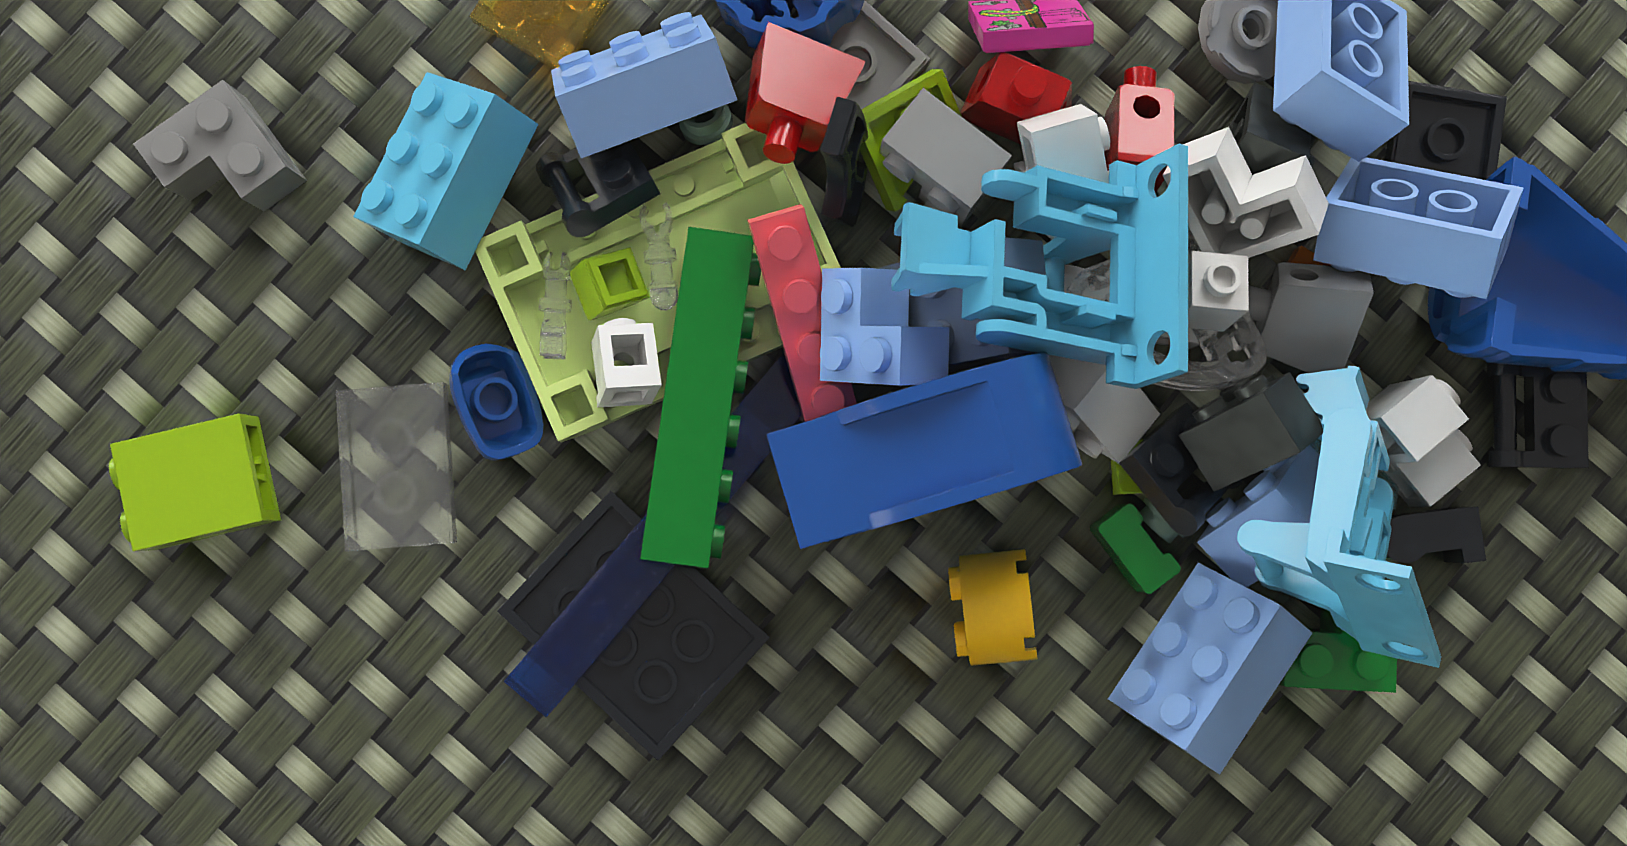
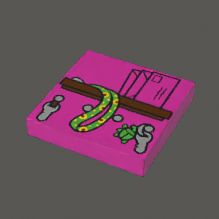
M1077 0L968 1V20L985 53L1090 46V44H1093L1094 24Z

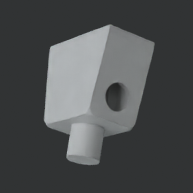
M1279 263L1275 268L1268 290L1248 285L1249 311L1242 318L1257 321L1255 344L1256 350L1261 354L1307 373L1343 369L1374 294L1370 273L1362 271L1345 272L1327 265Z

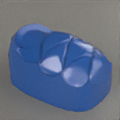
M481 344L459 353L450 367V390L460 420L478 452L485 459L495 461L519 455L535 447L543 435L542 413L535 387L518 352L499 345Z

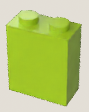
M238 413L110 444L113 458L109 462V473L114 486L120 490L124 509L120 516V525L124 537L131 543L132 551L159 550L281 521L260 420L257 416Z

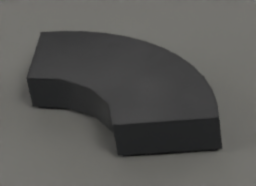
M837 97L820 150L826 160L827 168L826 193L821 214L837 223L853 227L858 219L866 183L868 166L866 163L859 162V151L862 142H866L868 139V131L864 114L859 105L853 100Z

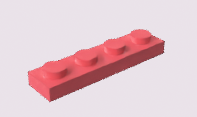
M799 204L748 219L747 222L803 421L807 422L857 404L851 383L820 381L822 272L804 207Z

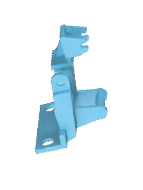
M1179 143L1138 165L1117 160L1109 164V183L1038 165L1024 173L1009 169L991 170L984 173L981 181V191L984 194L1014 201L1013 228L1055 236L1053 240L1043 245L1046 275L1004 266L1006 221L994 219L970 232L957 228V215L911 202L903 205V211L896 220L894 235L901 236L900 268L892 278V291L899 292L904 289H910V295L921 296L954 287L963 289L962 319L969 321L975 319L984 320L976 324V339L978 341L1037 353L1045 352L1048 355L1106 365V384L1138 389L1188 373V146ZM1169 166L1171 171L1170 183L1166 191L1157 197L1154 190L1156 178L1163 168ZM1110 250L1109 302L1064 292L1066 264ZM1167 332L1170 337V350L1167 358L1157 365L1153 356L1154 346L1158 338Z
M1348 366V368L1300 374L1296 378L1299 388L1309 389L1308 392L1304 393V396L1320 419L1323 428V434L1317 438L1322 443L1310 523L1250 520L1245 522L1238 530V543L1246 554L1253 557L1256 563L1255 574L1263 587L1281 591L1330 611L1336 626L1355 638L1363 651L1439 668L1441 654L1411 566L1386 561L1392 530L1390 522L1394 506V493L1390 484L1384 479L1377 477L1378 470H1389L1390 459L1378 421L1369 420L1366 413L1369 397L1360 368Z

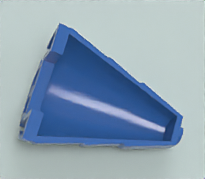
M1514 156L1486 179L1487 181L1524 188L1509 246L1487 299L1474 296L1468 298L1455 297L1442 289L1429 287L1428 319L1435 339L1444 342L1448 346L1447 350L1463 357L1483 359L1488 363L1549 367L1551 371L1598 373L1608 379L1627 380V243L1599 218H1594L1538 168Z

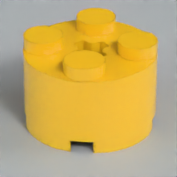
M1025 549L959 555V566L948 567L951 600H962L964 621L954 623L957 656H969L971 666L1037 660L1036 647L1025 648L1024 638L1035 637L1028 573L1017 574L1015 562L1027 560Z

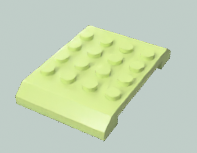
M743 123L721 133L722 139L649 170L648 172L661 194L588 236H572L562 221L563 210L560 209L527 224H524L521 220L481 238L475 252L558 442H564L590 433L664 399L688 226L751 235L747 222L748 219L801 204L805 209L821 272L822 268H841L794 162L788 164L776 163L764 155L763 146L767 137L766 134L753 130L746 123ZM596 193L592 196L582 199V201L590 203L591 201L597 199L599 196ZM753 245V253H756L755 246ZM631 247L650 298L591 321L588 320L572 282L571 270L583 259ZM762 271L759 287L748 285L745 306L756 307L752 339H740L738 360L753 361L783 347ZM618 318L633 319L636 321V324L653 323L662 385L652 404L597 408L596 396L598 391L591 342L598 325H604L606 322ZM622 360L614 361V366H629Z

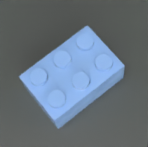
M1278 0L1273 111L1279 114L1287 123L1301 127L1321 139L1329 148L1339 150L1357 162L1363 160L1409 125L1407 11L1391 0Z
M690 12L680 13L663 20L660 23L662 29L644 36H641L639 31L629 32L609 42L611 48L593 55H590L588 50H582L569 54L558 61L560 67L551 70L555 97L580 158L737 101L716 37L702 15L692 18Z
M1365 157L1360 162L1350 158L1326 197L1329 204L1319 235L1317 236L1313 261L1330 264L1333 268L1340 271H1362L1384 276L1398 284L1408 285L1416 283L1442 289L1455 297L1468 298L1474 296L1487 299L1508 249L1524 188Z
M1198 562L1108 700L1220 775L1305 646L1312 632L1278 603Z

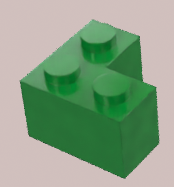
M1321 608L1320 629L1307 628L1312 632V635L1279 684L1284 687L1396 693L1397 658L1363 651L1355 638L1336 626L1330 611Z

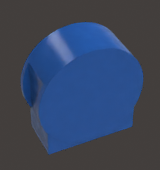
M1045 352L1021 356L938 378L766 434L800 549L962 504L1083 465L1050 357Z

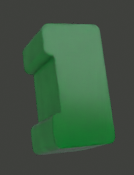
M1118 504L1092 523L1090 531L1134 590L1151 594L1177 575L1181 567L1170 553H1162L1140 524L1143 522V516L1133 504Z

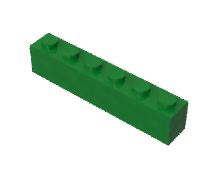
M688 226L641 560L708 569L710 557L721 559L725 525L715 524L717 503H729L733 470L722 469L725 447L735 449L737 447L741 419L739 415L730 414L733 393L744 394L748 361L738 360L740 339H752L756 307L745 306L748 285L759 287L761 275L757 254L753 253L754 243L751 235Z

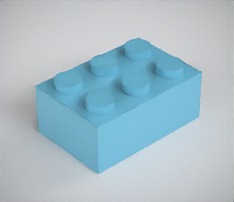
M426 72L421 84L415 89L411 97V104L396 133L387 144L386 153L372 181L364 189L361 202L353 217L405 245L466 270L539 124L494 93Z

